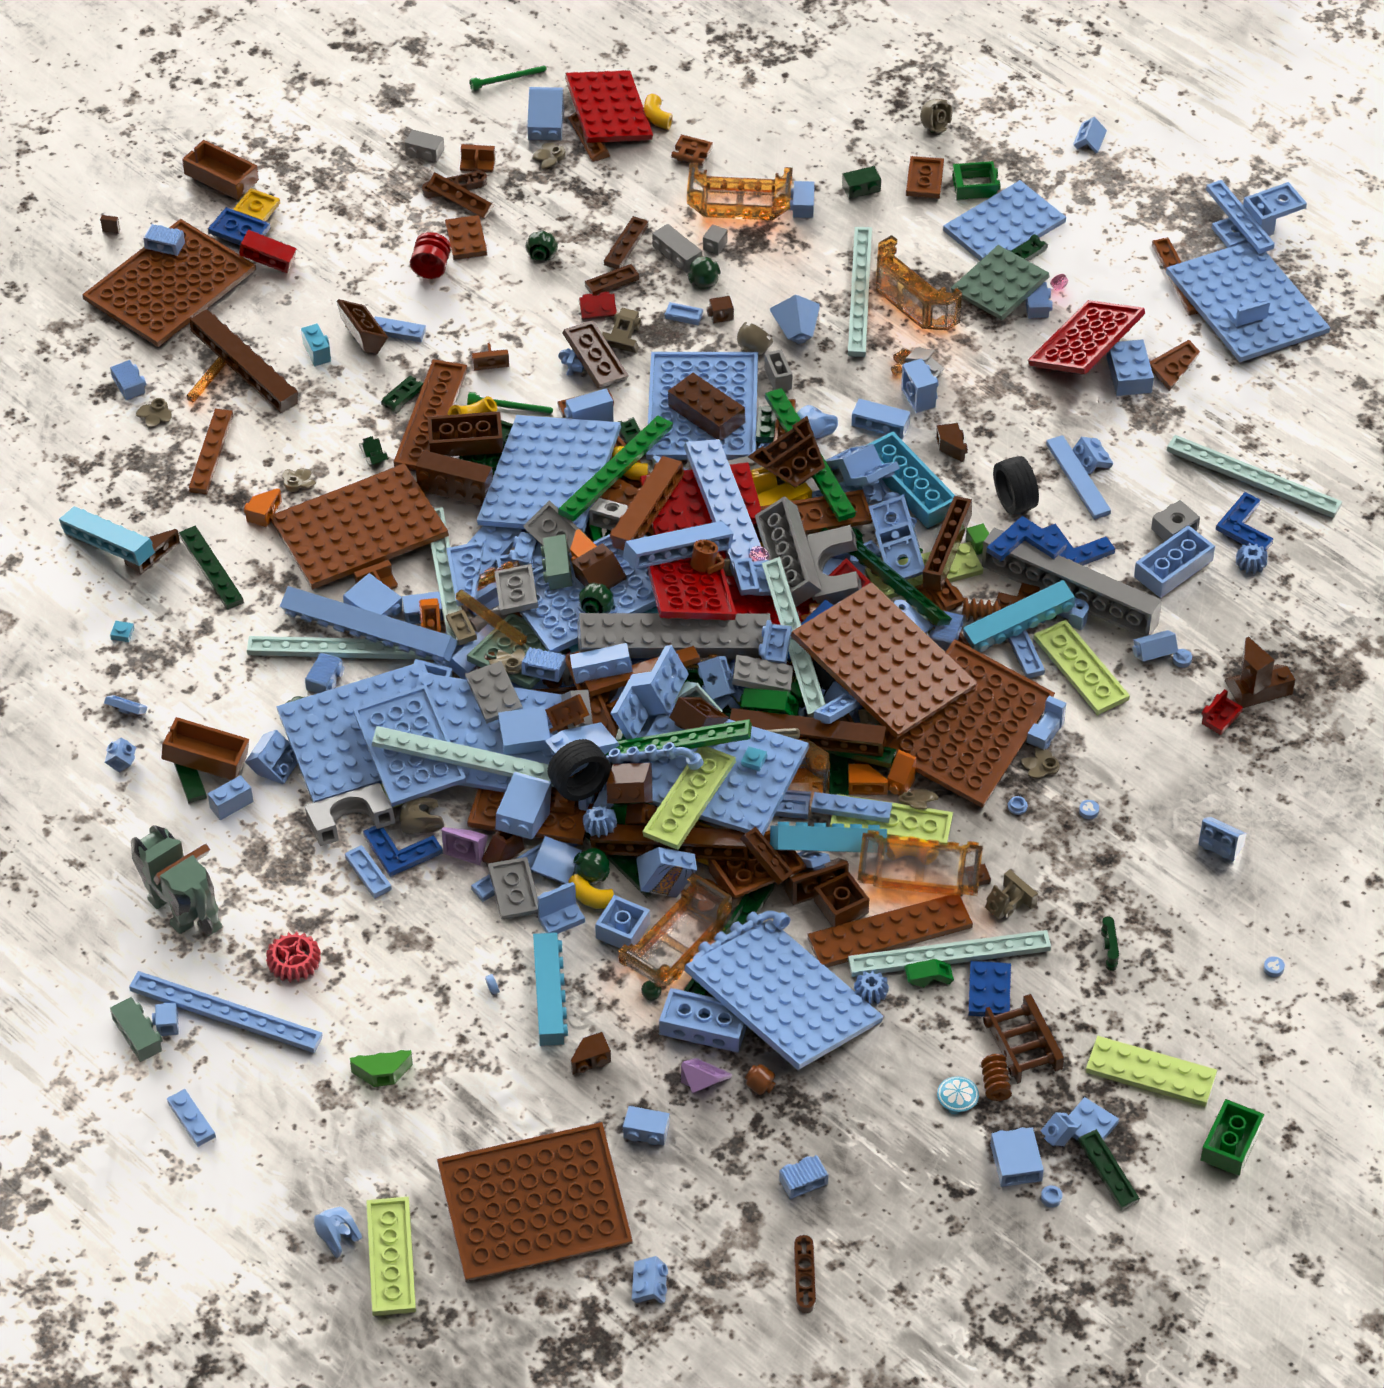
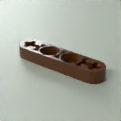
M483 171L447 177L450 181L467 190L481 188L487 184V174ZM461 181L467 182L466 184H459ZM429 182L423 184L422 191L424 197L435 198L442 196L427 188Z
M800 1235L794 1242L796 1306L800 1312L810 1313L815 1309L814 1243L808 1235ZM802 1243H806V1254H802ZM801 1261H808L811 1265L808 1268H801L799 1263ZM806 1279L811 1282V1285L809 1287H802L799 1282ZM804 1294H808V1305H804Z

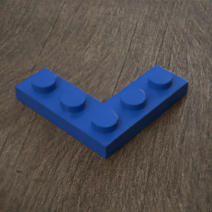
M1247 492L1242 494L1216 525V531L1246 546L1249 543L1251 545L1257 544L1258 547H1264V551L1268 550L1274 538L1245 524L1246 520L1258 508L1261 501Z
M1022 516L988 545L986 552L1002 561L1022 542L1026 541L1052 559H1055L1066 549V544Z
M1056 523L1042 528L1066 544V549L1059 556L1070 559L1082 566L1115 554V547L1107 536L1073 548Z
M373 826L363 831L365 839L390 877L443 854V848L434 835L398 851L384 827L376 829Z

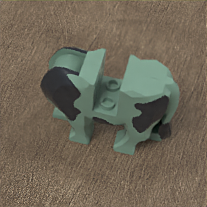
M156 825L151 826L149 829L150 834L142 839L133 837L130 842L132 860L145 888L148 890L147 899L156 909L161 908L167 903L169 904L173 914V918L170 919V925L178 934H182L195 925L193 921L199 918L197 925L208 936L221 929L223 925L219 921V908L214 897L213 883L206 868L197 861L194 855L161 874V884L156 885L153 880L156 873L184 857L181 841L175 839L167 829Z

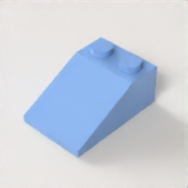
M602 723L561 730L545 741L552 755H555L567 743L579 739L593 741L604 754L619 746L617 740ZM585 763L582 766L578 767L571 774V776H573L583 768L587 767L589 763Z

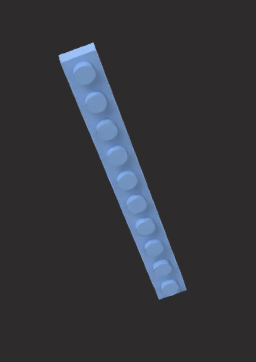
M140 971L137 972L129 986L131 992L164 1003H176V1006L313 1053H315L323 1038L322 1032Z

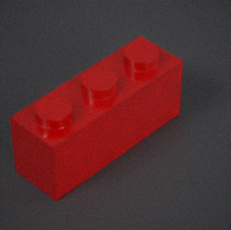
M248 230L241 242L239 255L288 274L295 260L297 248Z

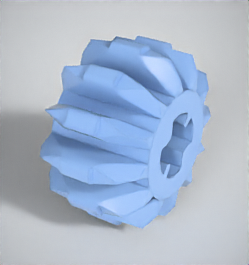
M1249 543L1247 546L1242 545L1236 554V565L1240 567V570H1246V573L1249 571L1253 574L1256 571L1262 572L1263 568L1267 565V552L1264 551V547H1258L1257 544L1251 545Z
M602 805L599 807L593 806L592 810H586V814L583 815L584 829L591 836L598 835L600 837L601 835L607 836L608 832L612 833L617 824L614 810L610 809L609 806L602 807Z
M873 970L869 974L864 971L863 976L858 975L857 981L854 983L855 994L860 995L862 1000L868 1001L870 1005L873 1001L879 1004L880 999L885 1000L886 994L889 991L887 978L882 977L881 972L875 974Z

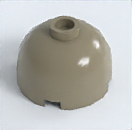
M931 99L923 105L920 119L922 125L927 130L936 133L946 131L947 128L945 127L947 123H951L953 114L952 107L947 103V100Z
M744 322L737 333V342L741 347V352H758V355L765 353L770 348L773 339L769 340L767 338L768 333L753 323L748 326L747 322Z

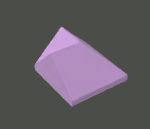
M442 828L443 853L445 855L477 865L481 864L488 839L487 835L472 830Z
M697 1058L684 1061L681 1065V1083L689 1086L692 1093L732 1077L731 1073Z

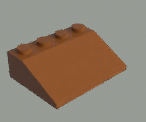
M769 830V831H766L765 834H764L765 839H766L769 843H770V830ZM775 850L793 871V874L807 869L805 863L795 850ZM750 853L749 861L708 859L709 873L716 883L735 899L775 882L752 853Z

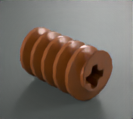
M965 597L962 615L966 617V621H969L972 616L974 622H976L979 617L982 619L1001 610V606H999L996 600L993 605H991L990 600L984 605L983 599H980L979 603L976 604L975 598L969 603L968 598Z
M997 1053L986 1056L981 1061L986 1097L993 1101L1009 1099L1012 1096V1092L1010 1090L1011 1085L1009 1083L1010 1078L1008 1077L1006 1057Z

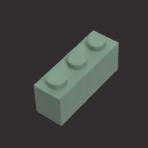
M566 535L543 538L544 546H541L542 557H545V559H542L543 569L546 570V572H543L545 583H549L550 590L573 586Z
M130 997L110 1007L112 1020L140 1062L162 1052V1037L158 1031L155 1032L153 1030L150 1018H145L143 1015L144 1010L139 1002L135 1003L134 999Z

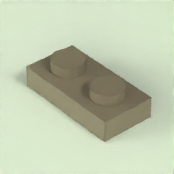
M464 609L446 615V620L459 645L477 640V635Z

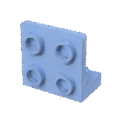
M573 882L563 884L559 888L544 892L537 897L538 920L546 933L557 932L559 934L585 923V917L576 904L575 884Z

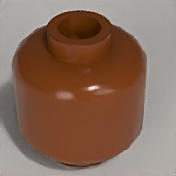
M762 1064L753 1065L745 1076L747 1080L746 1086L758 1095H762L765 1092L770 1093L776 1085L773 1081L775 1073Z

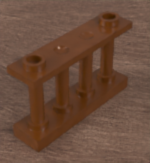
M1031 994L1023 996V1005L1020 1008L994 1016L990 1007L986 1008L985 1017H983L984 1025L987 1029H990L1002 1055L1006 1057L1009 1075L1014 1077L1017 1084L1021 1083L1023 1071L1041 1065H1052L1055 1072L1063 1069L1064 1056ZM1022 1015L1024 1017L1027 1016L1028 1024L1003 1032L998 1024ZM1030 1031L1036 1033L1037 1040L1010 1048L1006 1040ZM1039 1047L1044 1049L1046 1053L1045 1056L1018 1064L1014 1056Z

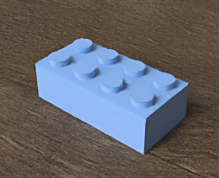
M1188 525L1138 560L1135 564L1134 578L1158 597L1162 598L1211 563L1214 557L1215 546Z

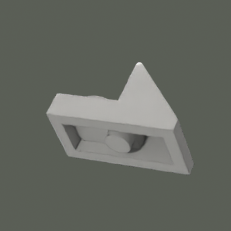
M915 348L905 359L907 362L922 358L925 364L929 365L932 375L936 378L945 369L931 358L935 352L934 349Z

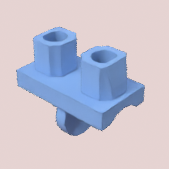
M567 348L559 352L558 357L561 363L568 366L567 375L572 376L573 371L583 372L584 367L573 349Z

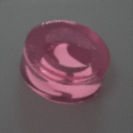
M1058 274L1050 281V285L1054 290H1061L1068 284V278L1065 274Z
M754 546L749 553V558H752V562L767 560L769 557L768 551L761 546Z

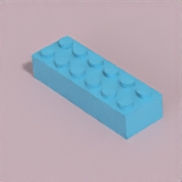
M894 432L869 443L874 444L882 464L898 463L900 469L894 471L895 474L893 476L883 477L882 480L892 492H897L900 496L904 495L908 509L928 529L944 521L955 496L953 492Z

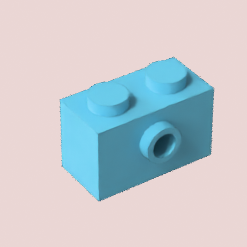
M318 323L301 328L302 343L314 367L331 362L329 340L327 335H323Z

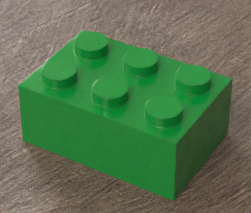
M1225 1099L1202 1147L1200 1161L1240 1176L1262 1129L1265 1114Z

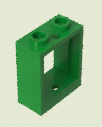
M993 161L958 163L952 166V180L956 200L991 198L1001 189L1000 180H997L998 168L994 167ZM989 177L990 181L989 184H963V179Z
M744 688V692L740 697L741 707L745 710L798 716L800 702L788 691Z

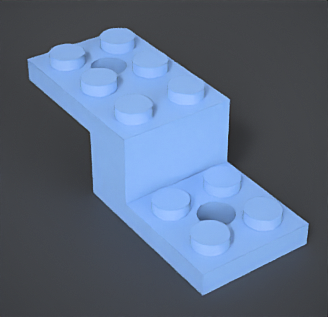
M1287 182L1244 197L1243 206L1266 234L1270 236L1274 234L1276 219L1306 209L1307 203L1294 187ZM1229 217L1212 223V230L1227 248L1248 242Z
M874 444L851 447L825 460L832 470L840 469L847 487L854 486V488L874 485L879 482V479L891 477L895 474L894 471L900 469L897 462L882 464Z
M904 495L868 506L883 561L905 580L923 575L925 565ZM894 514L896 515V520L888 522L887 517ZM901 557L908 558V562L905 565L898 563Z
M672 645L664 647L651 672L631 675L611 711L612 717L626 740L637 738L649 715L669 712L689 675Z

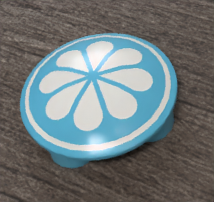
M956 1076L944 1080L939 1085L937 1097L943 1107L948 1109L951 1114L956 1115L959 1112L970 1110L977 1105L979 1091L971 1080Z

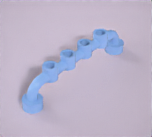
M672 742L666 743L663 749L657 750L654 744H651L645 748V751L639 752L636 746H633L627 750V753L621 754L618 748H615L606 756L610 763L621 764L623 761L637 763L641 759L655 761L659 757L674 759L677 755L687 756L686 763L691 770L699 769L704 763L699 753H694L685 747L676 748Z
M771 910L759 915L756 912H751L746 918L748 922L743 925L738 921L733 923L730 928L732 932L726 935L721 931L714 937L716 942L711 945L706 941L701 943L698 947L700 952L693 957L692 961L746 933L753 927L759 928L766 919H774L773 924L779 930L786 928L791 919L785 912L778 913Z

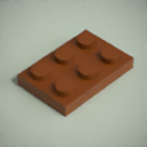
M910 156L906 196L940 199L944 158Z
M479 215L445 219L453 260L487 256V248Z

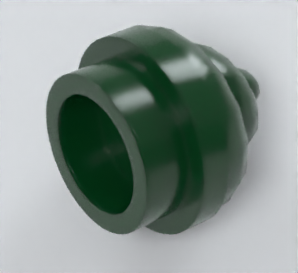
M648 980L641 987V993L647 1000H656L662 992L661 985L655 980Z

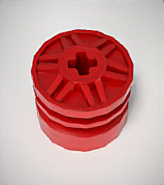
M435 232L420 234L415 241L410 258V267L413 272L427 279H435L442 276L446 270L447 260L451 252V244L448 239Z

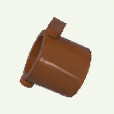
M703 539L694 543L690 561L693 569L711 574L725 567V561L718 553V546L714 542Z

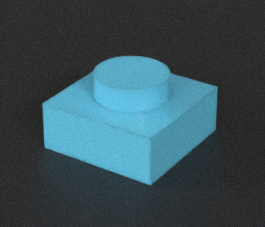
M115 621L110 633L111 640L129 642L134 631V623Z
M748 746L741 760V765L760 771L767 758V751Z

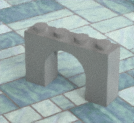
M851 525L807 535L808 545L822 589L821 592L812 597L813 601L816 600L818 604H821L827 600L834 604L862 588L861 580L856 571L838 576H828L823 573V568L829 559L839 554L857 550L856 537Z
M380 783L304 805L307 821L320 846L339 841L335 821L345 814L355 812L367 814L371 817L376 829L395 824L393 808Z

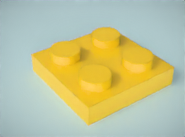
M250 188L233 210L266 222L281 203L280 198Z

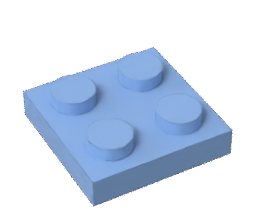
M1085 1097L1069 1115L1079 1127L1072 1136L1076 1140L1097 1129L1102 1139L1105 1140L1119 1123V1118Z

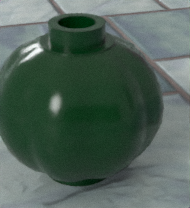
M540 230L529 235L525 249L531 259L548 261L555 256L558 250V243L551 233Z
M701 256L691 263L690 273L687 274L690 283H694L699 288H710L718 282V275L721 274V271L716 261L713 262L711 258Z
M590 583L579 594L580 608L585 613H597L598 611L599 613H609L614 607L613 593L604 584Z
M597 848L587 849L583 853L579 852L573 859L575 874L586 879L590 885L605 881L610 873L607 856Z

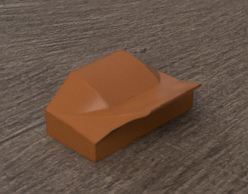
M946 578L941 591L933 590L947 611L963 605L965 598L959 589L950 583L948 578Z

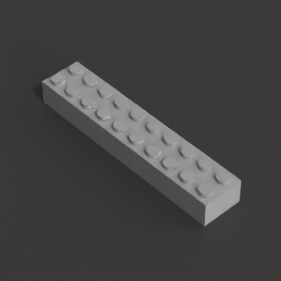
M995 527L983 542L982 567L1016 582L1038 586L1040 591L1064 580L1075 598L1082 599L1088 603L1089 614L1142 637L1152 635L1159 624L1162 600L1062 556L1058 555L1055 559H1052L1026 541L1022 542L1002 561H999L986 552L987 546L1004 532Z
M579 613L577 621L579 653L627 643L630 658H656L661 655L665 646L672 645L675 651L694 646L700 658H715L718 656L736 658V655L761 658V655H759V645L763 644L762 628L766 626V621L770 620V614H736L735 620L723 621L714 619L660 618L659 613Z

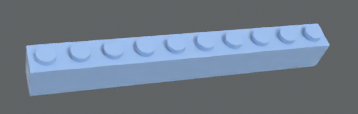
M290 586L287 587L280 607L285 610V614L294 618L296 615L301 616L302 620L310 623L314 620L317 621L318 625L326 628L330 625L333 626L334 630L342 633L346 630L355 637L360 638V635H362L371 642L382 641V644L387 647L398 646L399 650L407 653L411 650L417 656L425 658L427 655L439 663H442V661L450 663L458 642L450 635Z

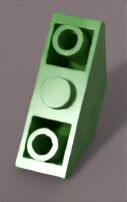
M411 1050L350 1057L351 1073L373 1087L394 1085L413 1065Z

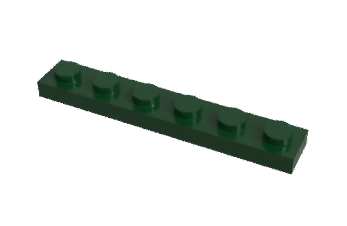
M196 525L180 531V539L225 608L229 610L243 604L244 599Z

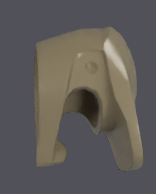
M420 797L403 803L399 817L401 831L407 834H419L442 830L444 827L442 817L430 815L438 807V800ZM421 804H425L428 806L423 811L419 809V806Z

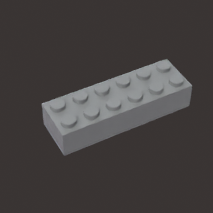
M784 496L756 514L755 518L767 560L780 557L795 607L821 592L822 589L798 507Z

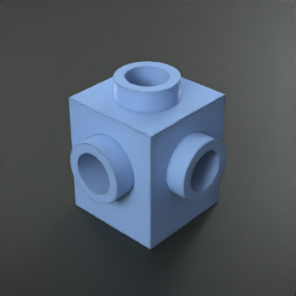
M122 737L114 742L112 741L106 749L107 755L104 763L121 772L131 766L135 759L136 747Z

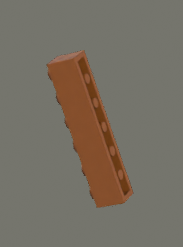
M662 456L659 462L654 465L653 471L646 477L643 486L638 489L636 497L629 503L628 509L624 515H621L616 527L611 530L610 538L614 548L624 550L626 541L644 537L684 476L682 461Z

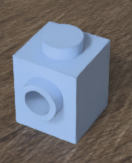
M176 1003L155 1005L156 1013H152V1023L156 1025L160 1035H179Z
M1055 1112L1040 1131L1045 1135V1140L1049 1144L1065 1146L1079 1127L1067 1113Z

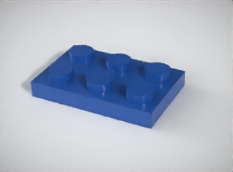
M225 207L209 226L208 234L241 245L248 230L265 236L271 227L268 222Z
M970 961L968 1016L985 1017L987 1007H990L994 1016L1010 1011L1011 963Z

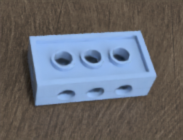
M673 988L669 990L659 1020V1035L739 1053L747 1029V1025L716 998Z

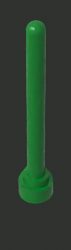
M543 65L485 79L474 77L469 79V85L472 92L478 91L484 85L545 72L547 67Z
M469 392L467 405L476 403L485 397H480L475 392ZM493 399L497 407L546 414L553 413V408L548 406Z

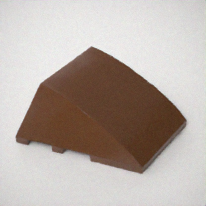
M808 416L792 425L793 428L774 442L765 448L763 446L748 456L749 459L794 488H797L825 468Z

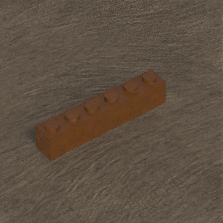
M954 496L924 567L923 588L936 591L942 590L972 516V499Z

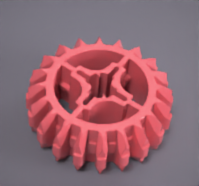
M288 931L287 936L280 934V939L274 938L273 944H269V950L266 952V962L270 972L274 973L276 978L280 977L282 982L285 979H288L290 983L293 979L299 982L300 978L303 977L307 980L308 974L313 975L314 970H318L321 961V951L318 943L313 941L312 936L307 937L305 932L299 935L297 931L294 935H291Z

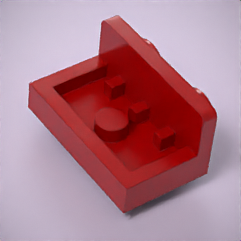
M602 292L596 296L584 294L582 297H579L581 319L615 316L617 313L615 296L610 294V292Z
M1225 689L1220 694H1216L1212 703L1209 706H1205L1201 713L1203 716L1202 725L1219 735H1222L1243 711L1241 705L1227 698L1228 691Z

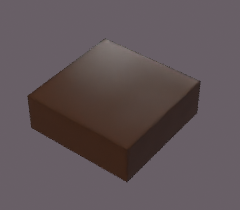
M101 215L102 231L119 234V218Z

